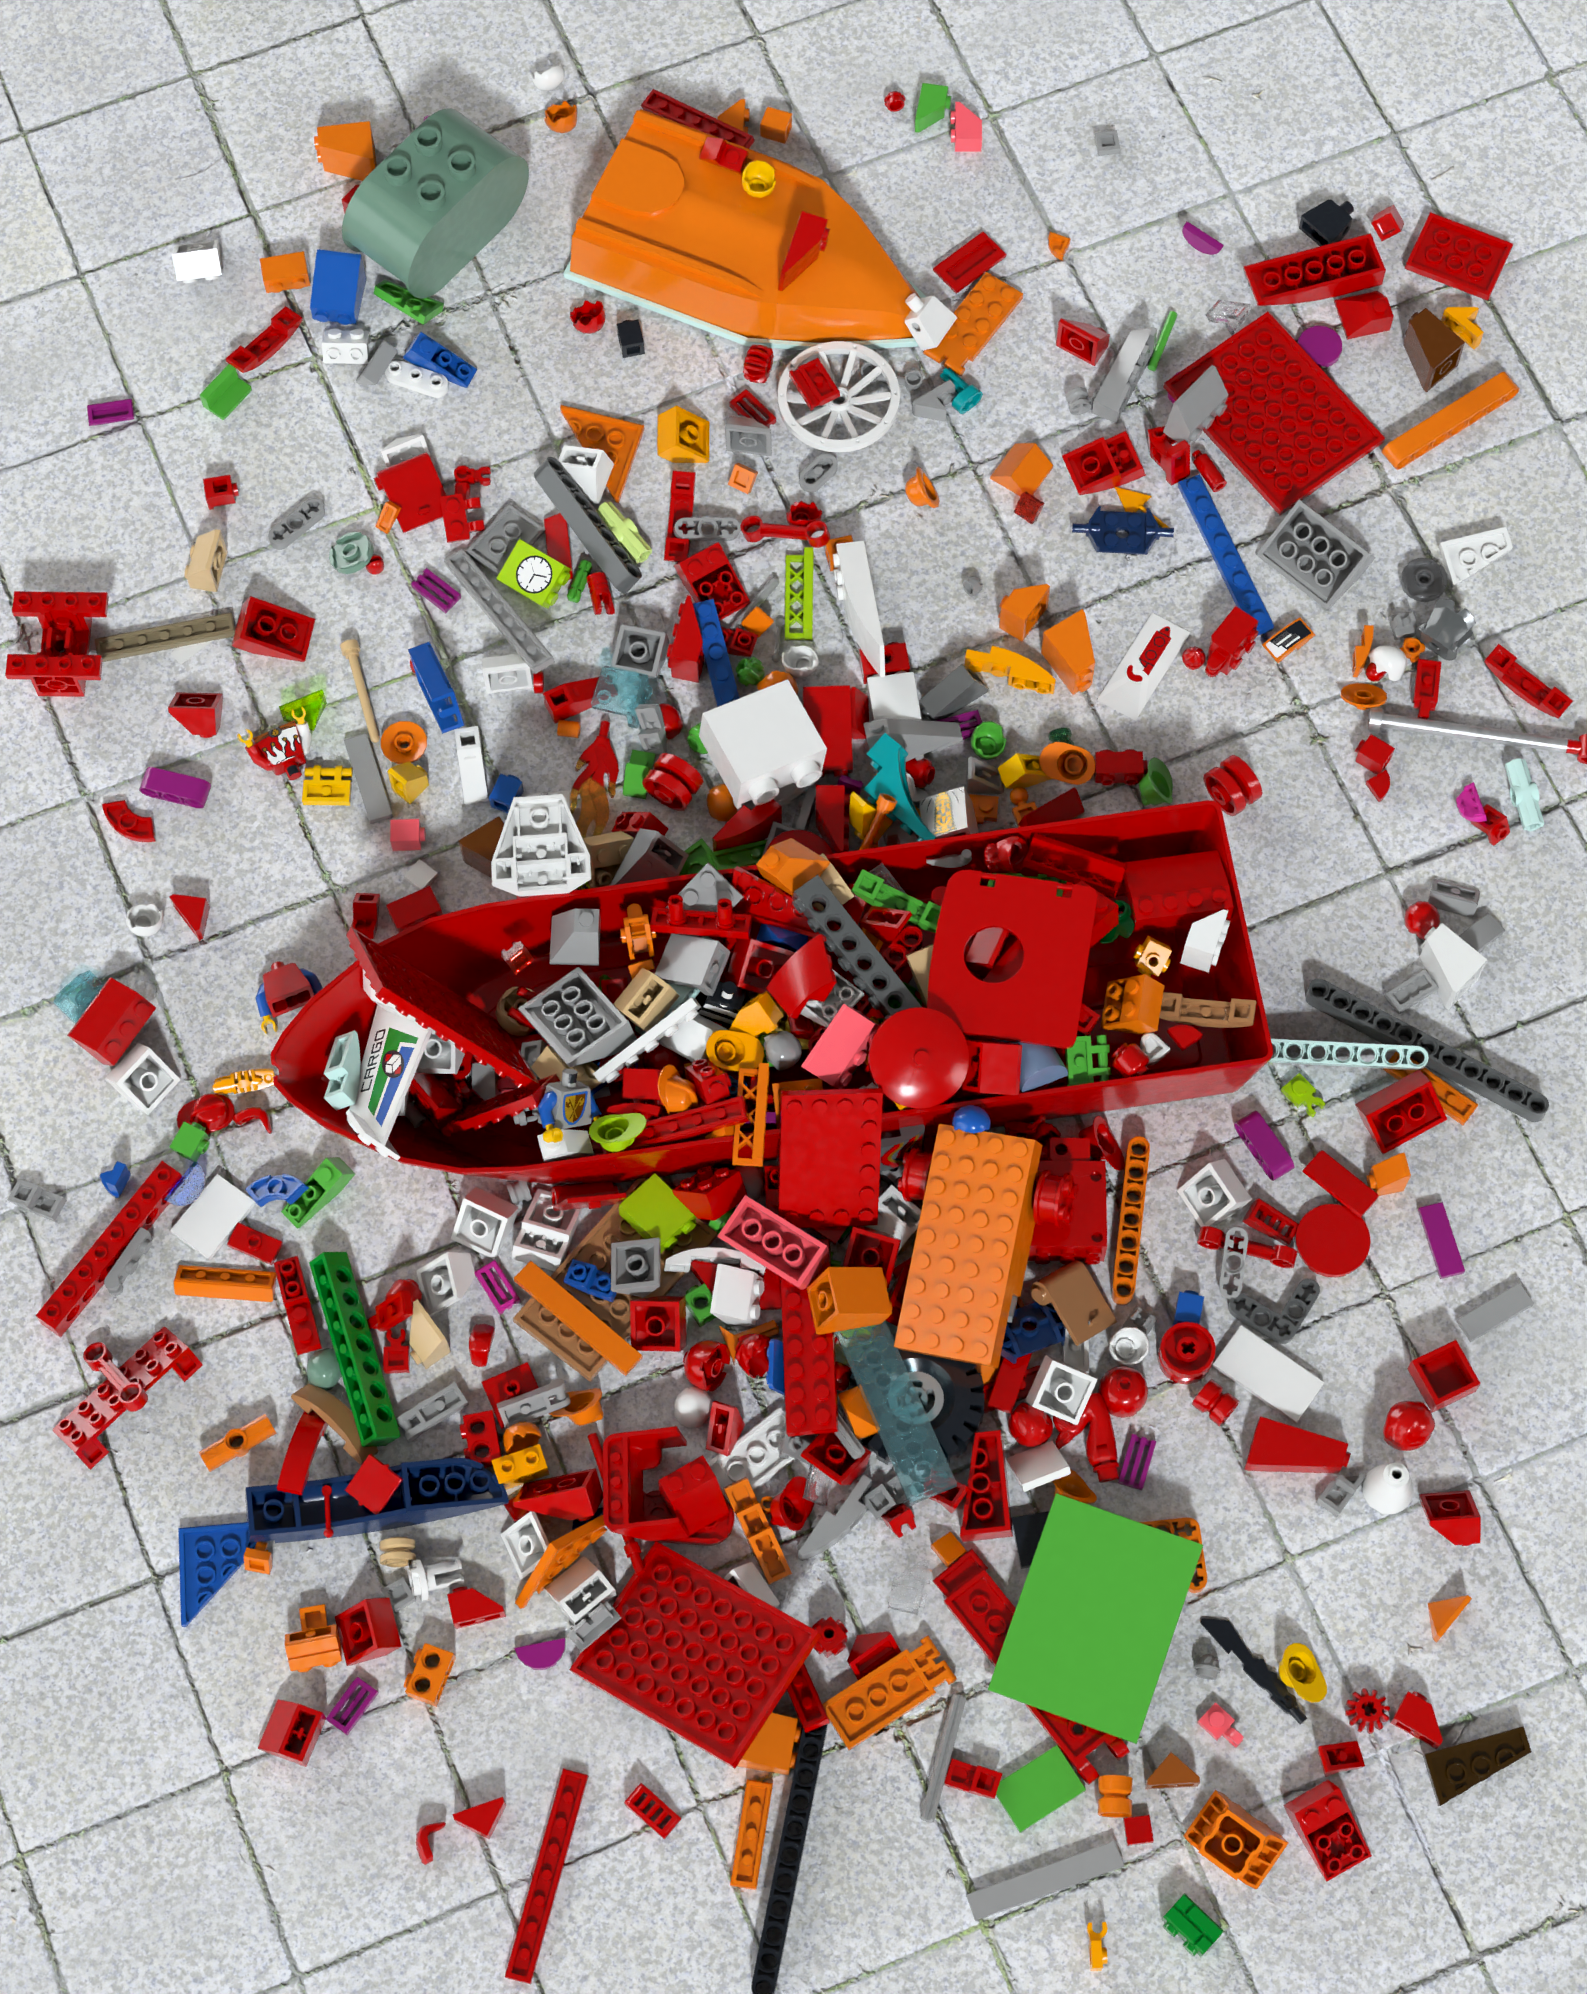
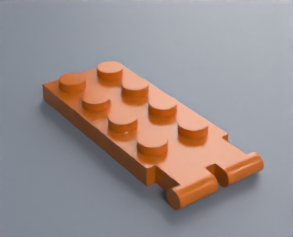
M986 272L954 311L957 319L936 348L924 350L923 354L939 364L945 359L944 367L950 368L953 372L962 376L965 371L963 366L968 360L974 361L1021 302L1023 293Z
M929 1635L921 1639L922 1645L911 1653L908 1649L904 1650L822 1704L830 1723L848 1751L935 1695L934 1689L945 1681L950 1685L957 1680L945 1660L938 1664L934 1662L941 1654Z

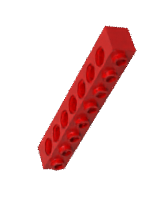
M164 1161L158 1164L35 1315L43 1326L60 1338L104 1285L106 1276L139 1228L142 1227L148 1231L186 1184L181 1173Z

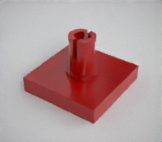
M528 1362L481 1382L501 1429L505 1428L497 1403L539 1388Z

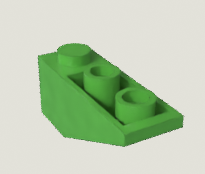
M326 1157L305 1182L309 1188L292 1205L288 1203L281 1212L297 1229L301 1228L344 1189L355 1173L340 1157Z

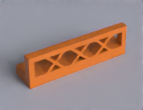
M759 1063V1069L739 1068L737 1097L743 1095L744 1090L747 1093L744 1095L745 1100L751 1097L756 1102V1108L748 1114L749 1121L754 1126L752 1134L746 1137L740 1131V1127L746 1122L735 1125L732 1165L763 1167L770 1073L769 1063ZM744 1076L758 1077L757 1085L749 1090L744 1084ZM741 1137L743 1141L739 1144V1139ZM746 1144L753 1150L752 1159L738 1158L739 1150Z

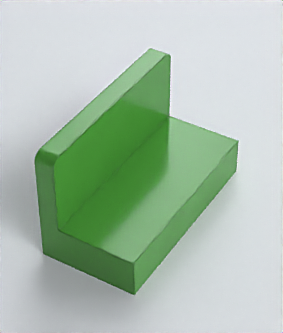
M228 364L200 394V398L204 408L220 419L225 420L252 391V388L238 377L236 368Z

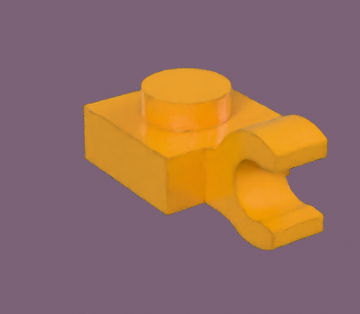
M1089 1922L1087 1925L1090 1971H1101L1103 1964H1107V1948L1102 1947L1101 1941L1107 1933L1106 1922H1102V1931L1100 1933H1095L1092 1930V1922Z

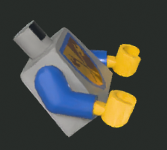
M564 1069L562 1081L549 1083L546 1086L544 1097L538 1105V1123L542 1124L543 1128L547 1130L543 1133V1140L547 1143L562 1141L563 1132L561 1129L591 1124V1120L595 1121L602 1115L589 1086L577 1080L578 1071L574 1069Z

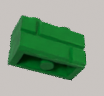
M1185 1893L1161 1919L1165 1923L1163 1928L1173 1937L1178 1935L1185 1942L1183 1947L1192 1956L1198 1954L1202 1957L1224 1932Z

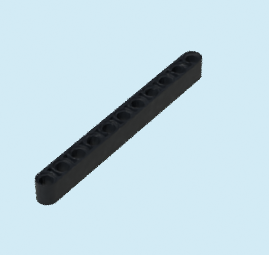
M827 1724L819 1731L811 1730L805 1733L804 1728L802 1730L751 1985L752 1994H758L756 1987L761 1982L769 1983L771 1986L769 1994L776 1993L825 1745ZM808 1745H813L818 1749V1753L813 1757H808L803 1752L804 1748ZM803 1771H809L813 1775V1779L808 1783H803L798 1778L799 1774ZM797 1797H804L808 1804L805 1808L798 1809L793 1805V1801ZM799 1823L803 1828L802 1832L799 1835L790 1834L788 1832L790 1824ZM787 1849H793L798 1854L797 1858L792 1862L786 1861L782 1856ZM780 1876H789L792 1879L791 1886L781 1888L777 1883ZM776 1902H783L786 1904L787 1910L784 1914L777 1915L772 1911V1906ZM772 1928L779 1929L782 1933L781 1938L776 1942H772L767 1938V1932ZM766 1955H772L776 1958V1965L771 1969L764 1968L761 1964L762 1958Z

